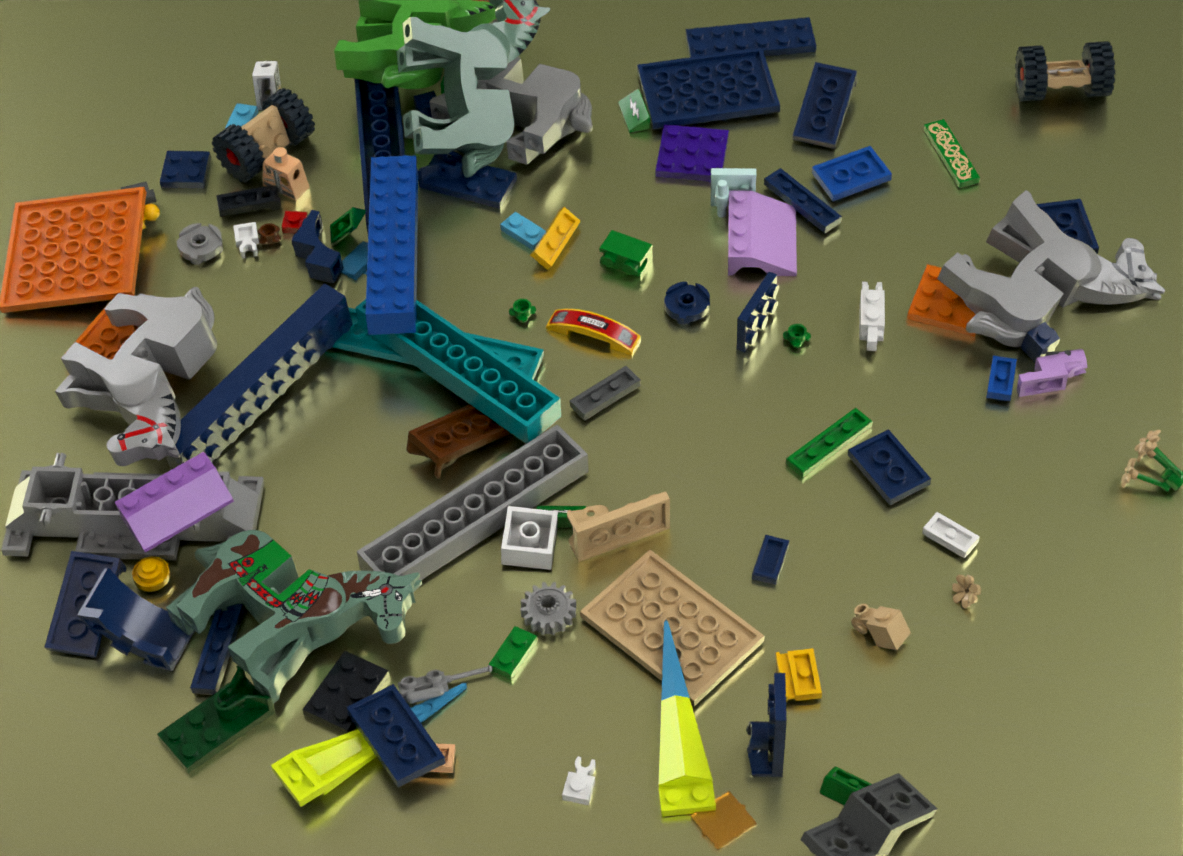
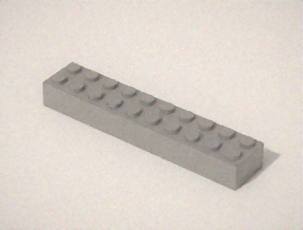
M555 425L359 549L357 556L360 570L388 572L399 576L418 572L420 573L418 580L424 579L505 526L508 506L532 509L588 473V454L559 425Z

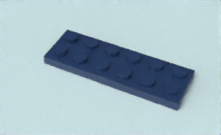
M810 17L685 29L690 57L762 48L764 56L767 57L816 52L817 48Z

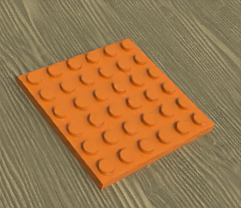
M136 187L15 203L0 295L1 313L112 300L118 293L135 296L147 193L145 188Z

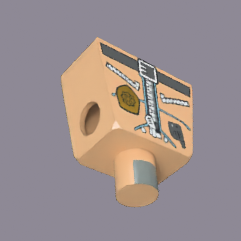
M276 148L263 162L264 186L275 185L278 187L280 194L295 201L310 188L302 162L288 155L285 148Z

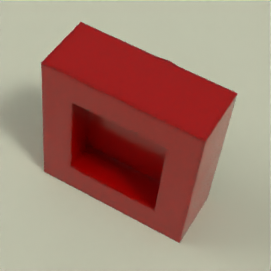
M285 211L281 227L282 233H297L303 220L308 216L307 212Z

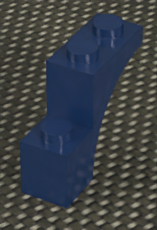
M311 210L307 218L303 220L297 233L293 235L291 243L295 255L306 259L305 266L308 270L309 278L334 284L344 268L340 252L328 248L319 240L321 231L324 228L319 211Z

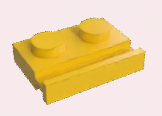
M813 648L787 651L785 654L776 652L775 658L778 673H785L786 702L791 699H795V701L820 699L822 691Z

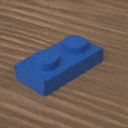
M993 355L986 398L1011 401L1017 359Z

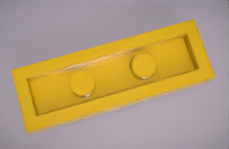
M565 207L560 209L530 256L548 270L558 258L581 220Z

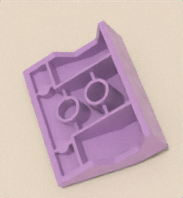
M729 190V276H733L742 267H760L766 273L772 272L777 274V276H797L796 210L792 205L754 191Z

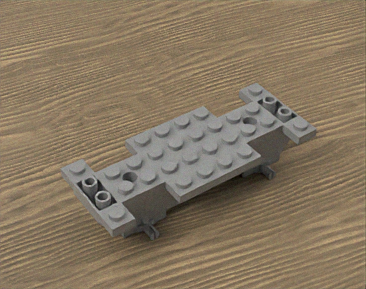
M56 453L53 465L32 467L31 471L22 470L9 510L1 551L3 556H28L33 536L78 537L76 552L120 559L142 560L143 558L154 556L164 560L176 561L180 540L226 541L237 533L256 530L264 479L263 477L239 476L237 482L230 477L229 472H218L234 502L151 550L144 552L122 520L115 501L163 474L104 472L83 474L82 468L64 466L66 455L64 453Z

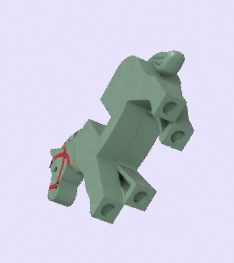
M488 0L496 8L495 15L498 22L480 24L468 32H460L442 25H430L417 17H410L402 23L405 45L397 51L399 73L444 68V93L450 116L449 119H434L417 110H410L403 115L405 138L414 139L415 154H448L457 150L464 154L461 160L463 164L462 171L466 178L471 177L479 169L493 163L498 158L504 143L512 136L514 131V118L509 90L476 89L478 80H490L505 70L507 64L518 57L531 43L540 26L541 17L551 10L549 7H539L536 0Z

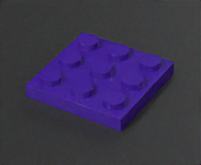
M664 125L655 177L711 182V168H724L729 130Z

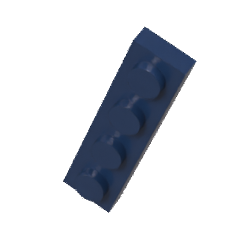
M780 168L764 178V185L786 203L792 205L796 211L824 233L841 223L842 216L783 169Z
M243 604L228 606L226 611H222V609L215 611L190 686L192 693L214 695L219 691L231 655L228 646L235 642L245 612Z

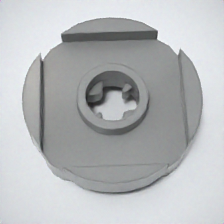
M195 223L185 227L179 233L180 238L177 240L178 251L183 258L190 260L194 265H199L223 251L221 232L214 225L202 226L201 223Z

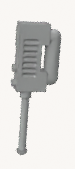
M488 665L487 667L451 676H445L444 672L440 670H431L426 676L418 678L407 676L401 679V682H398L399 692L404 700L409 703L439 697L446 691H449L447 683L485 672L490 673L493 668L491 665Z

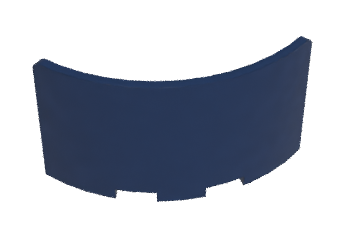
M110 568L103 570L77 614L81 621L96 636L101 633L111 640V647L125 655L131 652L144 658V664L168 671L174 670L194 633L193 631L190 635H187L172 623L168 611L148 602L133 592Z

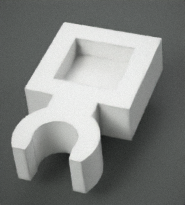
M256 222L233 225L237 248L240 247L241 257L245 258L247 251H253L254 256H257L256 244H259Z
M578 756L575 760L576 773L568 772L562 800L589 805L595 785V777L591 776L596 769L595 760L592 759L588 767H582L581 757Z

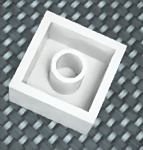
M508 506L501 546V564L551 570L557 533L558 511Z

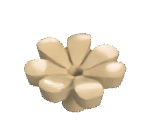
M957 575L956 580L958 583L952 585V590L957 592L953 596V601L955 603L962 602V607L968 608L971 604L977 602V595H980L981 588L980 585L974 584L973 576Z

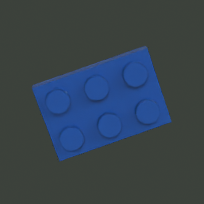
M871 146L812 166V174L832 201L892 179V173Z

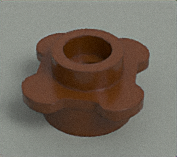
M272 223L262 225L258 229V234L260 235L259 243L266 245L280 242L281 236L278 234L280 228Z

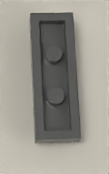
M624 366L571 399L570 407L585 421L640 387L641 379L627 366Z

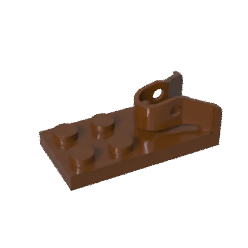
M468 405L410 430L406 451L409 454L425 456L436 463L435 477L439 479L442 470L454 464L458 457L510 434V432L472 405Z

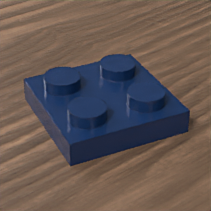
M167 151L160 178L161 188L204 189L211 161L210 151Z

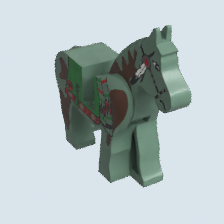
M247 530L233 535L220 544L197 549L195 551V559L206 570L200 574L197 581L169 604L166 609L172 623L187 635H190L194 630L198 634L205 630L210 616L215 614L216 610L222 609V611H226V607L234 604L245 605L260 625L228 646L233 662L251 675L255 689L263 696H269L274 704L279 699L281 690L286 682L296 674L309 653L322 645L336 640L348 627L363 617H371L378 626L381 639L385 643L393 644L401 641L406 634V612L413 603H416L414 592L422 585V581L418 580L420 578V573L418 572L399 576L381 571H346L327 576L308 569L299 577L292 555L265 532Z

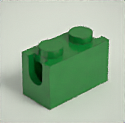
M614 230L610 231L599 247V252L603 253L600 258V264L641 278L653 260L652 244Z

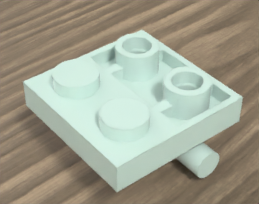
M711 168V206H717L718 217L723 218L726 216V207L729 205V190L756 192V169Z

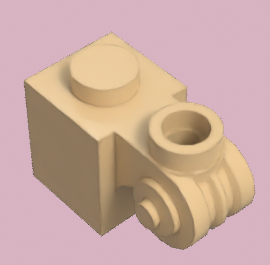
M860 604L854 609L855 616L851 621L853 627L862 634L867 633L869 630L876 645L879 647L898 650L911 633L901 611L898 609L882 606L875 609L869 608L867 604Z

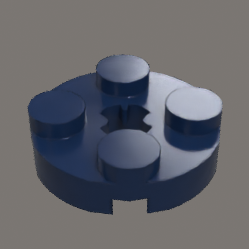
M679 282L669 287L666 291L664 309L679 324L687 325L690 322L703 318L710 312V294L701 284L695 283L694 286L688 285V282ZM683 300H686V301H688V302H689V301H692V302L689 303V304H685V303H683Z

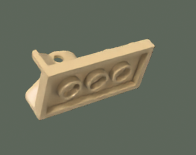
M667 492L653 494L646 499L635 503H628L624 507L609 511L603 505L589 506L582 510H568L567 517L573 527V534L569 538V545L578 562L669 529L670 498ZM588 512H593L594 515H593V516H588L587 513H588Z

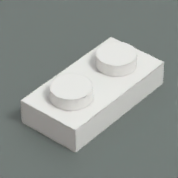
M938 512L923 527L922 532L925 536L964 559L978 544L980 537Z

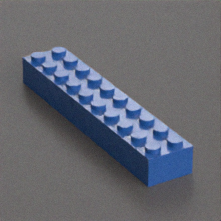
M416 155L371 157L365 314L368 335L416 333L418 168Z

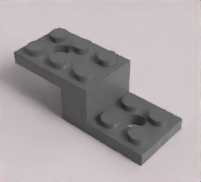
M897 773L851 793L837 818L805 831L800 840L816 856H887L903 830L933 817L938 808L902 775Z

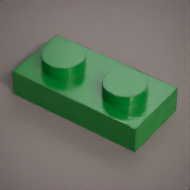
M514 626L489 663L493 668L492 671L512 680L538 642L537 636Z

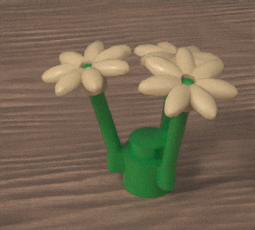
M1160 429L1154 432L1151 430L1146 438H1140V443L1134 450L1138 451L1139 454L1137 458L1138 463L1143 457L1148 455L1166 468L1160 476L1163 482L1140 474L1134 468L1136 458H1131L1124 468L1125 474L1121 477L1122 488L1125 487L1126 483H1129L1130 478L1134 480L1138 478L1159 486L1166 492L1170 488L1177 491L1182 486L1183 471L1176 467L1157 447V442L1160 440L1158 436L1161 432Z

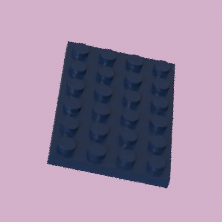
M762 48L637 65V72L652 129L664 128V125L681 126L780 112V103Z

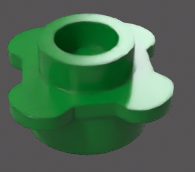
M527 299L516 300L513 303V308L509 309V315L517 317L520 322H526L530 315L536 313V307L531 306V302Z
M793 324L788 328V331L783 333V338L789 340L793 347L798 348L803 342L811 340V334L807 332L804 325Z

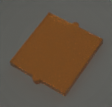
M730 791L715 800L716 810L700 811L691 815L692 820L702 830V836H707L717 850H720L757 825L756 821L745 810L746 806L744 804L741 805Z

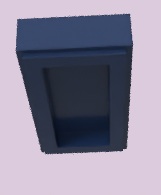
M765 535L752 572L753 580L773 585L777 584L790 540Z

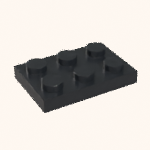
M344 651L302 709L303 714L343 734L351 732L355 727V723L348 715L347 707L380 691L390 677L389 670Z

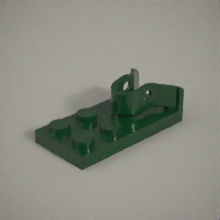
M236 666L237 671L231 682L225 684L217 693L157 733L161 743L188 774L275 714L272 699L269 696L260 694L246 677L245 671L239 666Z

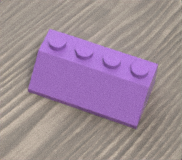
M202 452L115 501L122 520L144 552H147L231 504L234 500L217 469L207 455Z

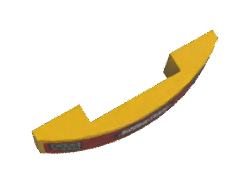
M557 309L546 325L547 330L568 335L570 331L609 342L610 349L628 355L633 354L641 340V336L629 327L606 316L585 310Z

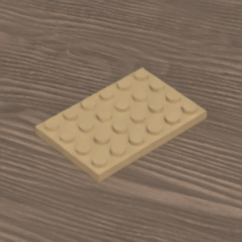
M652 550L645 553L580 611L582 619L661 681L664 622L667 620L689 698L693 706H696L764 642V635Z

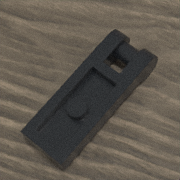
M275 185L216 195L220 217L267 208L278 210L282 205L279 198V189Z

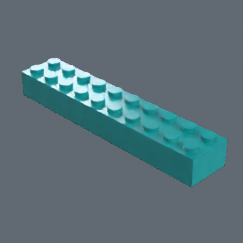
M365 299L355 308L358 326L368 332ZM418 300L416 303V333L372 335L526 444L540 436L562 417L560 397Z

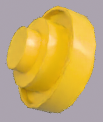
M154 556L138 561L132 571L135 585L147 592L163 588L169 582L171 576L166 561Z

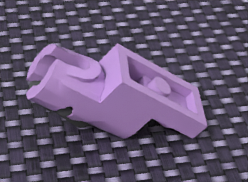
M1082 349L1047 352L1045 356L1036 358L1034 372L1019 374L1016 389L1019 397L1065 390L1068 378L1086 373L1084 368H1087V360Z

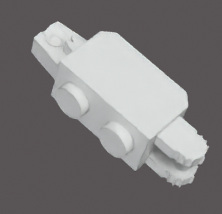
M862 282L859 307V340H867V351H876L877 341H883L885 290H882V282H877L875 290H869L868 282Z

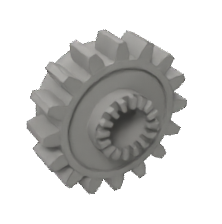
M542 582V588L533 585V592L526 591L525 599H521V618H524L525 626L530 625L531 631H538L541 635H555L559 631L564 632L567 625H572V618H576L577 607L576 599H573V592H566L565 585L556 588V582H553L551 587H547L545 582Z

